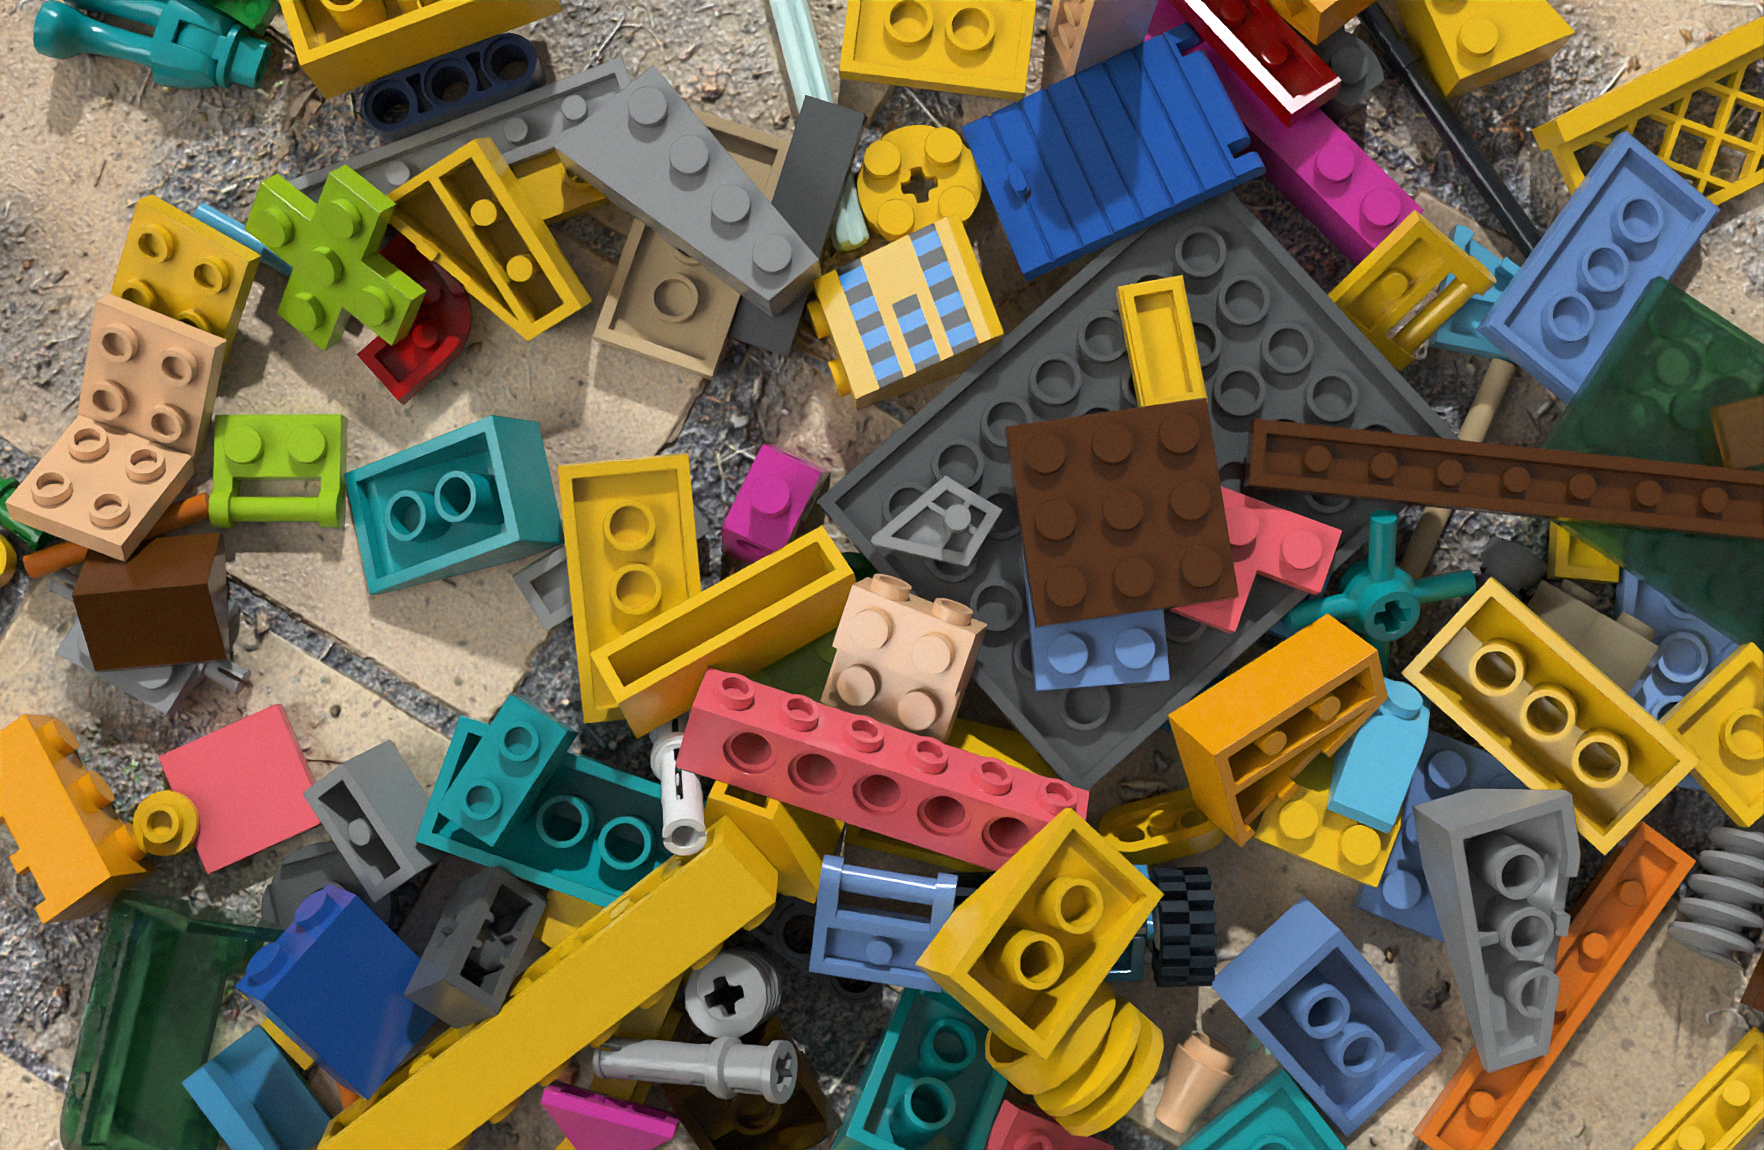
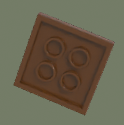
M1206 397L1006 426V443L1035 628L1219 602L1239 597Z

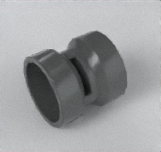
M1491 537L1481 552L1483 562L1480 566L1481 572L1473 574L1476 580V592L1492 576L1523 603L1520 594H1525L1529 588L1539 585L1547 572V566L1541 559L1522 546L1504 538ZM1474 594L1461 596V598L1468 602Z

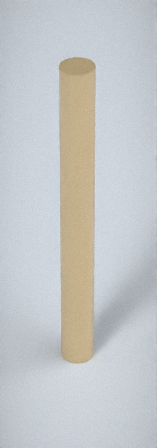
M1492 359L1457 435L1460 440L1483 442L1516 370L1513 364L1502 359ZM1424 508L1398 565L1407 570L1413 579L1422 577L1452 509Z

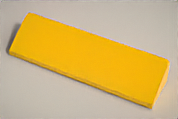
M1754 1026L1632 1150H1743L1764 1129V1033Z

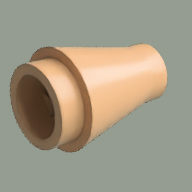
M1191 1030L1185 1041H1177L1162 1096L1154 1116L1171 1129L1188 1134L1197 1118L1235 1076V1072L1231 1068L1237 1055L1218 1040L1202 1032Z

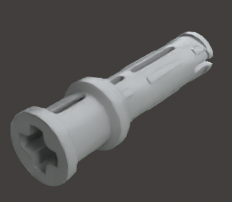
M612 1035L600 1045V1047L611 1048V1051L595 1049L593 1054L594 1071L601 1079L614 1078L707 1087L710 1093L721 1099H731L737 1093L764 1095L765 1099L770 1103H786L793 1093L797 1079L798 1063L796 1051L793 1044L787 1040H773L769 1046L742 1044L741 1040L736 1036H721L711 1044H694L632 1039Z

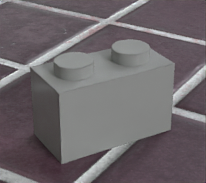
M390 739L343 762L302 793L374 903L420 876L451 854L415 841L430 799Z

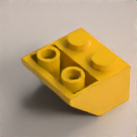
M716 780L704 808V825L706 829L724 815H727L778 871L777 892L815 904L825 854L833 856L845 822Z

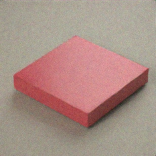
M274 704L158 756L172 791L187 796L198 810L200 827L194 844L207 875L215 874L322 825L302 794L316 782L283 704Z

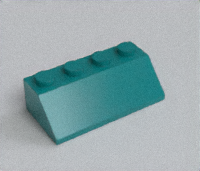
M460 715L415 838L416 842L488 867L498 865L513 876L602 907H607L674 855V853L665 848L663 842L665 838H662L664 826L661 782L569 750L507 845L491 847L438 813L435 809L491 725V723L478 718ZM703 797V811H704V808H705V805H706V802H707V798H704V797Z

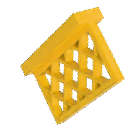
M1764 16L1722 34L1531 129L1541 152L1550 149L1570 195L1574 194L1585 178L1573 152L1589 144L1606 149L1612 139L1605 136L1621 129L1620 133L1627 131L1633 135L1637 121L1643 117L1667 125L1656 156L1682 178L1692 181L1691 185L1701 194H1703L1705 186L1715 189V191L1705 195L1715 206L1763 183L1764 166L1757 169L1760 159L1764 161V100L1740 92L1739 88L1747 66L1760 59L1764 63ZM1729 75L1726 86L1715 82ZM1697 90L1721 98L1711 128L1684 118L1692 93ZM1675 102L1672 113L1661 110V108ZM1734 103L1761 113L1751 143L1724 133ZM1680 130L1707 140L1697 170L1669 160ZM1720 145L1746 154L1738 179L1731 183L1709 175Z

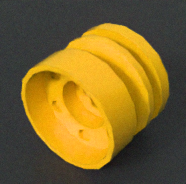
M1105 980L1099 985L1046 1061L1008 1046L990 1029L985 1040V1059L997 1072L1023 1094H1034V1101L1049 1116H1053L1071 1135L1085 1137L1106 1130L1130 1111L1149 1087L1159 1069L1164 1050L1162 1030L1142 1012H1139L1125 997L1115 996L1114 988Z

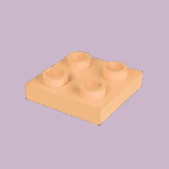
M109 293L98 299L95 304L77 414L191 455L192 459H195L206 449L227 340Z
M78 415L7 499L5 504L10 519L126 562L194 475L195 468L191 455Z

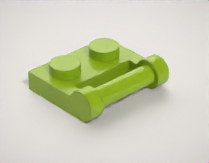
M342 414L215 415L213 491L210 495L208 506L211 526L213 528H235L237 522H319L321 528H342L346 513V481L344 474L347 471L348 418ZM321 480V491L318 497H239L240 481Z

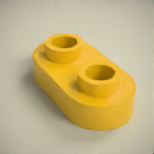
M1190 788L1117 806L1102 817L1098 826V833L1132 865L1147 864V867L1211 850L1218 846L1226 836L1215 823L1195 806Z

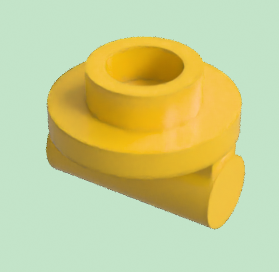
M170 788L155 792L141 801L134 813L133 832L138 842L146 851L159 856L173 855V857H177L196 849L194 840L199 832L200 817L191 799L182 793L172 791Z

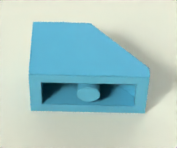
M1384 677L1388 699L1335 752L1326 809L1388 834L1394 826L1427 740L1431 700L1409 684Z

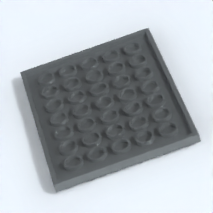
M1231 190L1210 199H1204V202L1182 212H1176L1173 216L1149 227L1145 226L1144 229L1120 240L1116 239L1007 334L1003 340L999 341L816 501L821 510L878 574L893 576L907 582L912 587L910 594L934 603L936 598H945L964 604L973 610L971 618L988 624L970 678L1061 780L1087 791L1169 719L1168 715L1186 704L1309 594L1308 592L1256 574L1238 626L1232 634L1172 613L1169 609H1164L1169 681L1034 692L1022 540L1005 428L1006 426L1138 407L1116 297V290L1119 286L1183 275L1208 400L1207 405L1220 484L1224 488L1342 530L1326 578L1369 540L1370 515L1376 510H1390L1398 514L1407 505L1244 488L1250 422L1254 419L1460 440ZM944 476H948L1002 509L1001 514L968 568L875 547L871 543L872 537Z

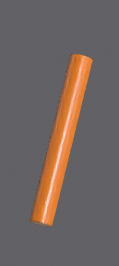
M204 492L170 504L144 539H150L209 518V494ZM67 540L24 555V567L28 575L32 579H36L56 572L62 567L67 568L84 562L88 548Z

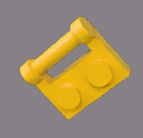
M1414 210L1328 296L1388 362L1397 370L1403 371L1417 358L1414 352L1475 294L1483 296L1497 283V280L1479 260L1471 255L1469 256L1420 213ZM1450 272L1456 276L1397 334L1393 331L1389 332Z

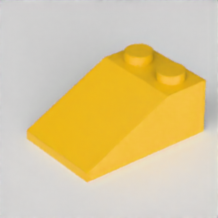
M1064 808L954 910L915 965L1008 1046L1046 1061L1164 893L1072 808Z

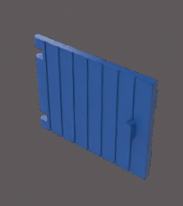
M1184 23L1172 28L1161 36H1155L1134 46L1135 48L1133 49L1130 48L1106 59V62L1093 65L1077 73L1076 76L1072 75L1048 86L1046 90L1044 88L1021 99L1018 103L1014 102L991 113L992 115L990 116L986 115L961 127L1026 282L1054 270L1057 266L1060 267L1074 261L1086 253L1089 254L1105 247L1116 239L1120 240L1144 229L1145 226L1149 227L1171 217L1176 212H1182L1204 202V199H1210L1226 192L1237 184L1241 185L1266 173V167L1257 152H1249L1236 159L1233 158V154L1244 150L1251 144V138L1205 50H1198L1182 57L1180 52L1199 43V37L1190 23ZM1030 189L1031 195L1027 200L1025 194H1027V192Z

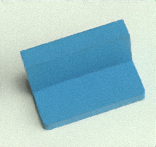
M260 1024L200 1066L182 1082L183 1086L231 1150H308L321 1140L328 1122L333 1119V1116L281 1046Z

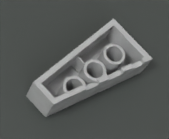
M654 65L553 145L566 170L580 180H585L606 195L609 201L626 213H631L652 228L662 239L702 264L708 272L772 318L813 286V280L821 277L820 263L816 255Z

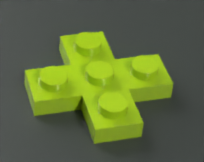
M347 164L329 172L318 204L278 173L261 181L244 228L293 268L276 313L323 351L341 341L351 314L393 346L407 337L427 292L377 252L396 203Z

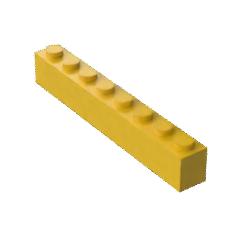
M724 815L706 829L707 841L704 847L697 853L691 855L674 854L517 975L511 983L498 1015L459 1029L450 1027L393 1071L368 1101L360 1097L331 1119L316 1150H462L470 1140L474 1130L488 1120L492 1124L503 1120L517 1106L521 1095L536 1083L546 1086L557 1079L567 1068L574 1054L588 1044L592 1048H596L607 1041L618 1029L624 1016L638 1006L642 1009H647L656 1004L670 989L672 980L687 968L691 967L693 970H699L706 966L720 952L724 944L723 941L743 927L746 931H749L760 925L775 908L778 871L727 815Z

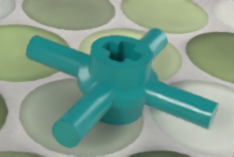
M1376 510L1370 515L1368 558L1354 563L1346 570L1340 580V594L1300 601L1283 616V621L1288 630L1307 627L1327 613L1337 621L1345 619L1351 628L1363 633L1364 640L1378 650L1383 677L1388 678L1390 641L1403 637L1415 626L1420 616V604L1474 594L1476 592V580L1470 569L1413 579L1407 570L1395 565L1397 514L1390 510Z

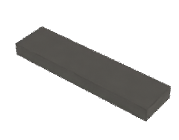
M805 95L771 204L816 255L821 265L868 117L866 113ZM813 286L774 318L742 296L729 337L791 357L807 309L806 303L810 300Z

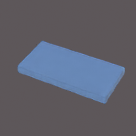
M1624 131L1614 136L1479 324L1476 331L1571 409L1583 406L1720 209L1631 134Z

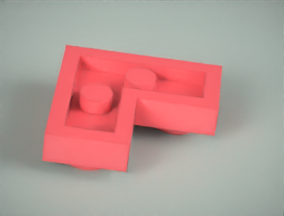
M1221 486L1239 597L1232 600L1171 608L1169 611L1232 634L1236 631L1256 574L1317 595L1321 593L1342 530Z

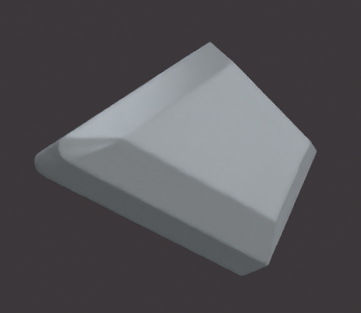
M944 476L872 537L871 543L875 547L968 568L1001 514L1002 509L948 476Z

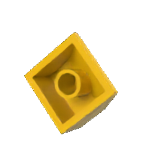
M1320 752L1294 778L1293 781L1300 787L1286 803L1277 796L1248 825L1255 832L1250 840L1357 884L1377 888L1401 827L1403 802L1394 826L1388 834L1326 809L1335 753L1329 758L1323 752Z

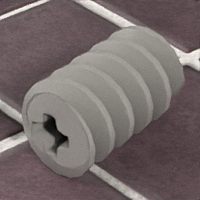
M1737 825L1713 827L1707 836L1709 841L1720 851L1704 850L1697 858L1699 864L1711 875L1693 874L1687 881L1689 887L1702 899L1683 897L1677 904L1679 911L1692 922L1672 921L1669 923L1667 930L1674 939L1687 949L1722 965L1747 971L1731 957L1733 951L1754 953L1757 946L1741 933L1743 927L1764 929V920L1751 909L1753 903L1764 904V887L1761 886L1764 880V833L1747 827H1738Z
M753 945L734 946L719 952L703 968L692 971L685 988L686 1009L692 1022L705 1034L718 1039L721 1036H736L739 1038L769 1020L779 1008L784 992L783 980L785 974L778 960L767 950ZM727 985H741L744 990V997H731L728 993Z

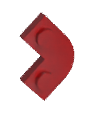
M401 233L382 249L379 254L427 292L407 337L391 346L380 336H377L356 355L401 404L405 405L447 368L462 352L471 331L472 308L463 284L436 261L431 262L416 249L417 246Z

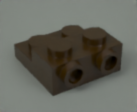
M777 1015L738 1039L741 1040L742 1044L769 1046L773 1040H787L793 1044L798 1063L797 1079L793 1093L786 1103H770L765 1099L764 1095L737 1093L731 1099H721L710 1093L707 1087L669 1083L661 1084L666 1101L700 1150H802L818 1145L826 1139L829 1133L843 1125L833 1097L803 1050L799 1051Z

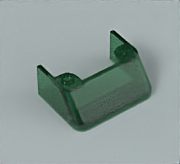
M121 890L114 898L109 910L62 1107L60 1140L65 1150H217L219 1142L218 1131L183 1086L182 1082L208 1061L227 977L241 978L244 976L249 961L264 946V941L275 942L286 929L247 912L151 892Z

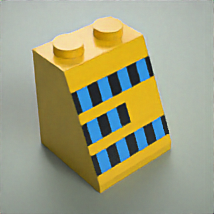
M959 212L923 227L813 280L816 300L806 303L818 339L829 336L835 350L837 359L828 361L827 364L839 397L851 394L856 410L965 372L999 341L1003 340L1004 337L1002 326Z

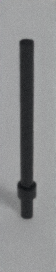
M1376 0L1356 15V17L1381 51L1382 55L1378 60L1392 80L1397 77L1400 78L1522 255L1527 259L1542 236L1420 63L1424 56L1410 36L1403 39Z

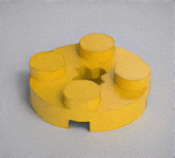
M912 125L898 128L884 135L880 140L873 142L865 151L864 161L857 179L859 203L867 226L877 236L879 233L888 241L894 242L958 212L964 228H966L972 222L974 215H976L981 201V173L971 150L962 143L960 136L952 129L947 127L935 128L927 125ZM923 175L925 180H932L936 184V188L929 190L928 201L917 203L914 194H903L901 188L910 184L912 176Z

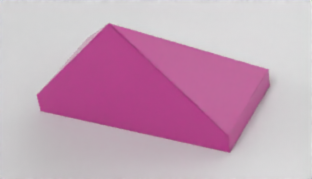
M556 1080L544 1089L541 1099L542 1106L576 1150H651L673 1139L680 1125V1120L674 1112Z

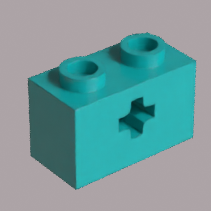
M510 694L435 811L491 847L507 845L579 732L528 699Z

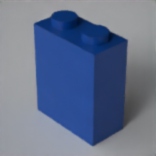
M329 883L322 890L308 896L299 905L294 914V922L275 942L265 945L251 958L246 968V975L235 986L238 991L337 1083L367 1101L438 1019L432 1013L403 996L419 964L420 958L356 894Z

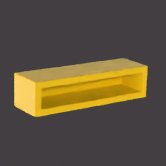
M820 526L591 652L590 656L636 739H639L692 709L708 667L749 677L837 628L851 587L857 583L855 575L824 527Z

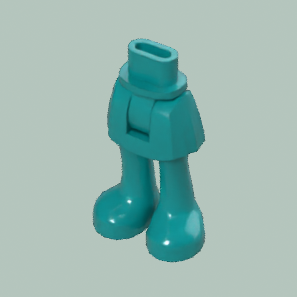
M48 0L41 6L33 27L34 48L38 54L64 60L82 53H90L135 62L152 69L155 83L170 88L210 89L215 88L218 84L222 88L229 89L233 83L258 89L272 52V44L270 42L249 36L248 29L245 26L238 24L236 20L205 0H63L66 4L55 0ZM75 8L126 18L155 27L156 29L153 38L96 21Z

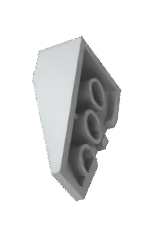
M1469 789L1412 806L1422 867L1482 1068L1490 1073L1549 1054L1560 987V978L1554 973L1560 936L1568 937L1571 915L1566 913L1564 909L1570 877L1578 876L1581 858L1572 794L1566 790Z

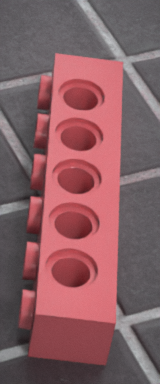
M711 667L707 668L693 703L675 767L993 871H997L1064 808H1072L1086 821L1090 792L1072 786L1060 779L1047 778L1007 765L996 758L983 757L943 744L932 737L919 736L879 723L868 716L855 715L815 702L807 696L781 691L751 681L743 675L727 673Z

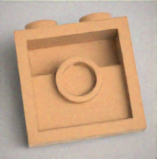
M874 574L873 578L866 577L851 587L832 647L837 648V652L820 702L855 715L871 717L879 723L919 736L935 738L947 745L988 624L971 618L973 610L959 602L945 598H936L933 603L910 594L911 585L896 577L885 574Z

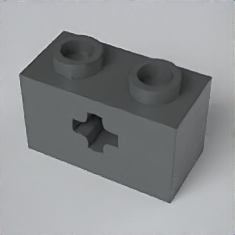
M498 865L457 883L403 996L456 1029L498 1015L549 899Z

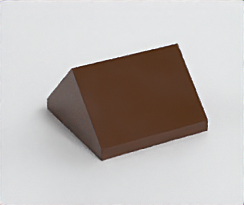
M221 532L143 539L126 562L88 548L72 598L96 672L230 661L224 535Z

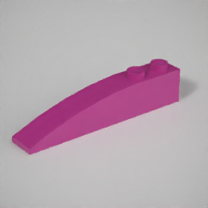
M1159 0L1144 42L1189 22L1168 0ZM1195 30L1199 37V43L1180 53L1182 57L1198 50H1205L1251 138V144L1239 152L1242 155L1249 152H1257L1266 167V173L1263 175L1356 267L1414 210L1420 214L1424 211L1319 108L1287 128Z

